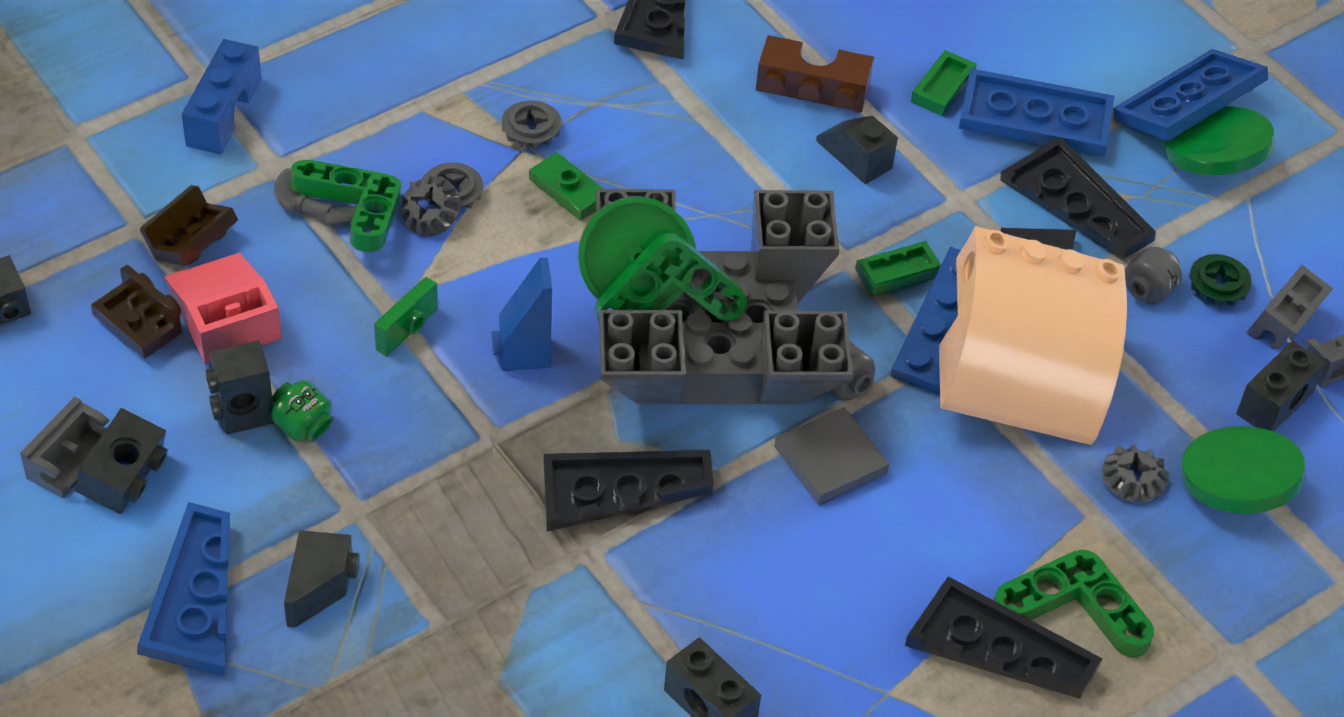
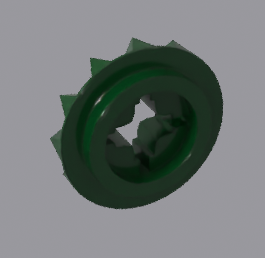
M1220 254L1206 255L1197 259L1193 263L1188 277L1192 281L1191 290L1200 291L1201 300L1207 298L1214 299L1216 306L1222 301L1233 306L1238 299L1245 300L1252 285L1251 275L1241 262ZM1218 273L1221 274L1224 286L1217 285L1215 278H1217Z

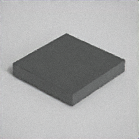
M845 407L775 438L774 447L818 505L888 473L889 463Z

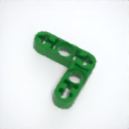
M299 160L291 166L290 186L297 193L358 204L350 228V244L353 248L362 252H375L382 249L400 202L401 182L398 178L385 173L315 160Z
M665 233L655 238L599 297L594 311L599 322V310H608L610 307L614 310L619 308L620 310H646L672 282L723 321H732L739 318L746 310L747 299L737 282L686 240L675 233ZM667 248L670 251L676 250L678 255L674 259L669 256L664 258L662 252ZM651 262H654L657 268L660 266L662 270V273L660 275L657 273L656 269L652 265H650ZM697 269L708 270L709 278L704 284L699 286L689 284L688 279L693 271ZM639 275H649L653 278L652 285L645 291L638 292L631 288L633 280ZM718 287L719 291L726 297H733L734 303L731 305L727 303L722 304L717 294L714 293L715 289ZM623 292H626L627 296L634 302L633 304L630 303L628 298L624 300Z
M1077 550L1002 584L995 593L994 601L1030 620L1077 599L1113 647L1120 654L1127 657L1143 656L1148 651L1154 637V627L1151 621L1102 559L1089 550ZM1076 567H1078L1082 571L1074 574ZM1089 570L1091 573L1088 576L1084 571ZM1040 581H1051L1058 586L1060 591L1052 595L1043 593L1039 590L1037 583ZM1101 596H1109L1117 601L1119 607L1114 610H1106L1098 604L1096 599ZM1008 599L1012 604L1007 606L1005 602ZM1022 601L1020 608H1017L1014 605L1015 603ZM1126 630L1133 636L1127 637L1125 635ZM1137 633L1140 634V640H1138L1137 637H1135L1134 635Z

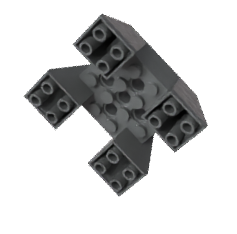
M596 189V212L612 201L631 196L653 198L667 204L676 211L675 189ZM754 190L751 251H699L737 282L743 290L747 299V307L739 318L732 321H723L714 316L685 291L675 302L662 310H599L601 380L637 404L799 405L853 379L846 311H798L797 304L839 255L833 191ZM706 269L695 270L689 284L694 286L704 284L709 278V271ZM718 287L715 289L714 293L717 294L722 304L727 303L731 305L734 303L733 297H726L719 291Z

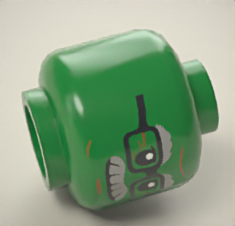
M301 380L293 385L286 382L272 396L275 403L271 411L273 422L295 441L302 442L308 439L310 442L317 440L326 432L334 420L331 415L332 402L309 381Z

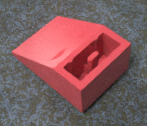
M240 253L164 276L172 297L181 308V316L204 364L211 363L210 351L258 340H260L261 346L282 339L278 306L264 279Z

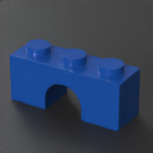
M227 39L222 40L181 114L187 147L217 154L223 153L235 130L234 111L236 102L249 103L262 79L258 46Z

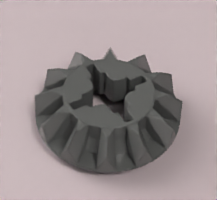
M522 101L510 106L502 116V131L506 133L508 141H517L520 148L526 144H532L535 149L539 143L550 145L553 137H558L560 134L561 117L555 108L544 102ZM528 119H531L536 129H529L527 125Z
M444 163L433 167L425 174L427 176L439 175L452 183L455 188L459 187L460 207L464 206L472 209L474 201L481 199L483 189L482 178L475 169L468 165ZM431 195L430 199L427 200L428 205H437L432 200L433 195Z
M423 175L422 179L410 182L407 192L401 195L402 208L399 212L403 216L405 225L416 234L422 236L438 235L446 231L458 216L460 208L458 192L452 183L439 175ZM431 195H433L432 200L441 209H428L426 214H424L425 209L420 206L418 201L429 200Z
M1135 444L1129 449L1118 446L1114 453L1107 454L1102 467V477L1109 490L1118 497L1131 502H1148L1158 498L1165 491L1169 472L1164 468V459L1155 458L1151 449L1146 452L1138 450ZM1132 465H1136L1139 472L1142 473L1139 482L1136 481V476L1130 470Z

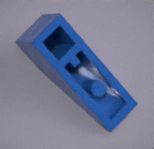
M539 258L499 313V331L491 332L493 355H501L502 371L551 368L552 283L548 258Z

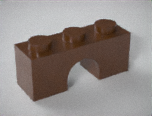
M767 35L758 64L757 91L858 112L863 111L870 86L874 56L839 49L837 57L832 63L817 66L806 62L802 58L803 42Z

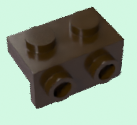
M190 185L142 225L140 232L155 260L186 266L195 262L200 257V253L211 243L223 238L227 230L238 221V218L232 207L207 203L199 186Z
M127 264L120 269L122 284L93 302L91 309L93 316L145 359L182 334L181 308L171 295H164L155 288L153 282L146 274L137 273Z

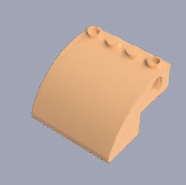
M975 226L956 258L958 316L939 345L940 408L1092 445L1099 434L1110 406L1123 356L1127 319L1124 265L1109 259H1100L1080 254L1074 250H1065L1042 244L1036 240H1027L1004 234L998 230H989Z

